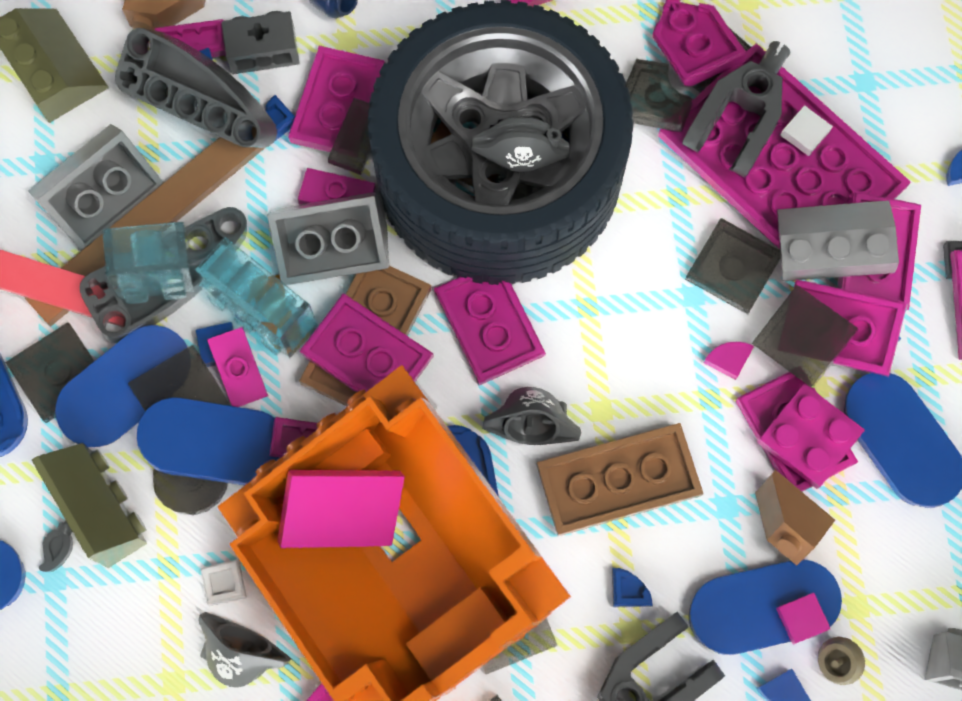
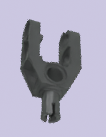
M772 41L759 64L750 61L718 80L690 126L682 145L698 153L728 103L731 101L736 102L744 110L754 112L760 116L754 130L747 136L738 157L729 169L746 178L781 117L782 77L777 74L785 60L789 57L790 49L784 44L776 56L781 42ZM748 87H757L762 93H753Z
M678 611L615 658L597 695L599 701H617L616 697L620 690H628L633 693L636 701H649L643 688L631 677V672L689 628ZM713 659L658 701H695L726 675Z

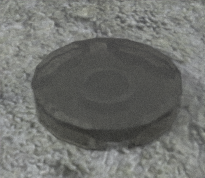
M153 469L155 495L165 507L181 515L194 516L209 511L221 501L228 487V483L166 474Z

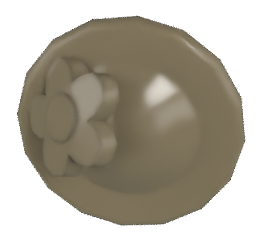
M841 636L830 638L822 644L818 651L819 668L823 675L834 684L843 686L853 684L861 678L865 671L866 661L863 651L857 643L849 638Z

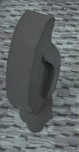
M66 520L64 523L60 521L57 530L54 529L44 538L42 548L45 560L39 566V571L54 572L69 558L73 550V538L71 536L72 530Z

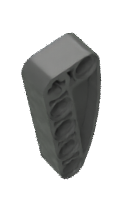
M136 28L129 32L115 73L116 85L122 92L239 146L265 148L273 144L277 135L275 123L252 94L224 68L203 53L164 32ZM150 40V49L148 50V42ZM168 86V95L166 97L165 90ZM195 99H197L198 103L196 111L194 110ZM224 112H226L227 114V121L225 125L222 119ZM254 124L257 128V135L255 138H253L252 136V127L254 126Z
M235 207L223 208L85 276L80 283L79 290L104 338L111 343L117 344L129 333L140 327L156 325L195 297L219 274L247 237L246 217L241 210ZM227 221H235L241 228L234 234H227L222 231L221 226ZM194 237H203L208 241L207 246L202 250H194L188 244ZM165 252L175 256V261L166 267L156 263L157 257ZM129 269H138L142 272L140 280L135 283L123 281V275ZM99 285L101 289H105L103 290L105 293L103 298L98 299L96 295H91L93 294L92 288ZM120 316L126 320L124 328L118 332H110L106 329L107 322L112 317Z

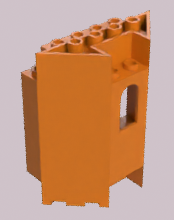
M401 365L370 390L366 391V389H363L351 396L347 401L348 406L337 415L336 413H331L317 423L316 427L318 429L307 438L302 436L291 442L286 447L287 453L277 461L273 459L261 465L256 470L257 476L217 506L237 535V538L229 543V545L334 701H437L442 696L455 690L458 684L511 644L519 642L525 637L527 632L538 626L552 614L551 612L571 598L568 591L412 377ZM288 470L401 471L405 478L399 509L421 540L393 562L381 546L280 548L277 539Z

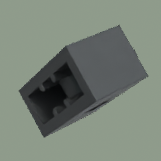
M271 11L266 15L253 17L237 16L232 20L222 21L226 59L232 75L300 65L291 11Z

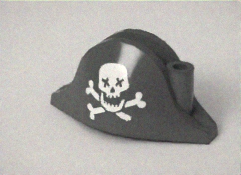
M513 116L473 136L471 150L506 169L517 172H529L568 158L570 144L561 138L562 134L559 129L551 128L549 124L538 118Z
M522 387L514 390L509 394L500 409L485 416L482 429L510 441L527 445L579 441L582 434L580 427L567 417V404L563 401H558L548 391L536 387Z
M208 612L199 615L198 622L205 636V643L200 656L207 660L212 675L223 685L233 688L244 687L261 677L266 670L282 668L289 664L291 658L267 638L251 629Z

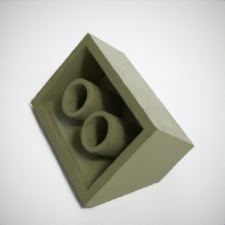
M15 8L0 17V49L48 123L109 89L57 8Z
M81 443L38 455L31 459L88 559L106 568H110L148 544L142 533L147 531L143 521L135 511L130 514L123 502L128 497L117 480L111 483L105 470L110 468L109 464L98 449L92 451L85 444Z

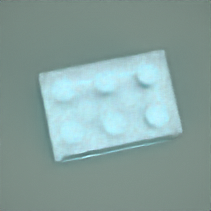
M184 222L102 229L106 274L118 299H125V303L137 304L147 302L149 296L163 295L165 300H177L185 298L187 292H194L190 249Z
M226 237L195 269L202 281L199 287L208 294L206 296L208 301L220 311L227 308L235 316L233 320L240 327H243L247 333L255 330L262 338L260 342L275 355L282 352L290 359L318 327L312 308L307 301Z

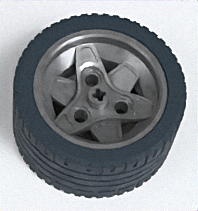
M493 0L484 1V4H478V2L467 4V7L463 8L458 6L452 8L451 12L447 13L445 11L436 15L435 19L422 23L421 28H415L410 32L407 39L404 38L397 45V50H393L388 56V62L383 64L379 72L380 77L376 78L368 110V133L378 191H380L384 211L387 213L390 224L394 226L395 232L400 238L404 239V243L410 250L414 249L418 257L422 260L426 259L429 265L436 269L439 267L442 269V272L450 276L454 274L457 275V278L471 277L474 283L483 284V282H489V285H499L503 280L511 284H515L518 281L525 283L530 282L533 278L540 279L546 277L548 273L551 272L553 274L561 270L562 266H568L573 263L577 256L581 257L587 251L588 246H592L598 240V235L603 233L607 222L610 221L613 215L633 138L634 119H632L633 107L632 103H630L631 96L629 89L625 87V78L622 73H619V66L615 59L610 58L611 54L605 46L601 47L600 41L594 35L590 36L587 29L581 25L577 26L574 24L575 21L567 16L563 18L560 16V13L551 9L547 11L542 6L535 4L534 6H528V3L519 1L516 4L507 0L495 3ZM529 116L546 122L551 128L559 129L561 133L566 129L570 144L569 157L534 171H512L472 151V137L507 118ZM438 118H440L449 129L451 135L431 144L435 124ZM466 122H475L478 124V126L473 129L465 128L462 125ZM493 174H498L505 179L499 183H494L487 178ZM472 177L474 196L460 190L448 179ZM519 182L540 188L539 191L529 196L512 200Z

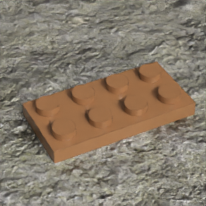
M389 266L387 269L357 273L346 295L408 336L432 290V286ZM309 361L299 380L302 386L344 406H348V399L356 393L311 361Z
M681 423L550 458L536 464L557 537L702 497L704 494Z

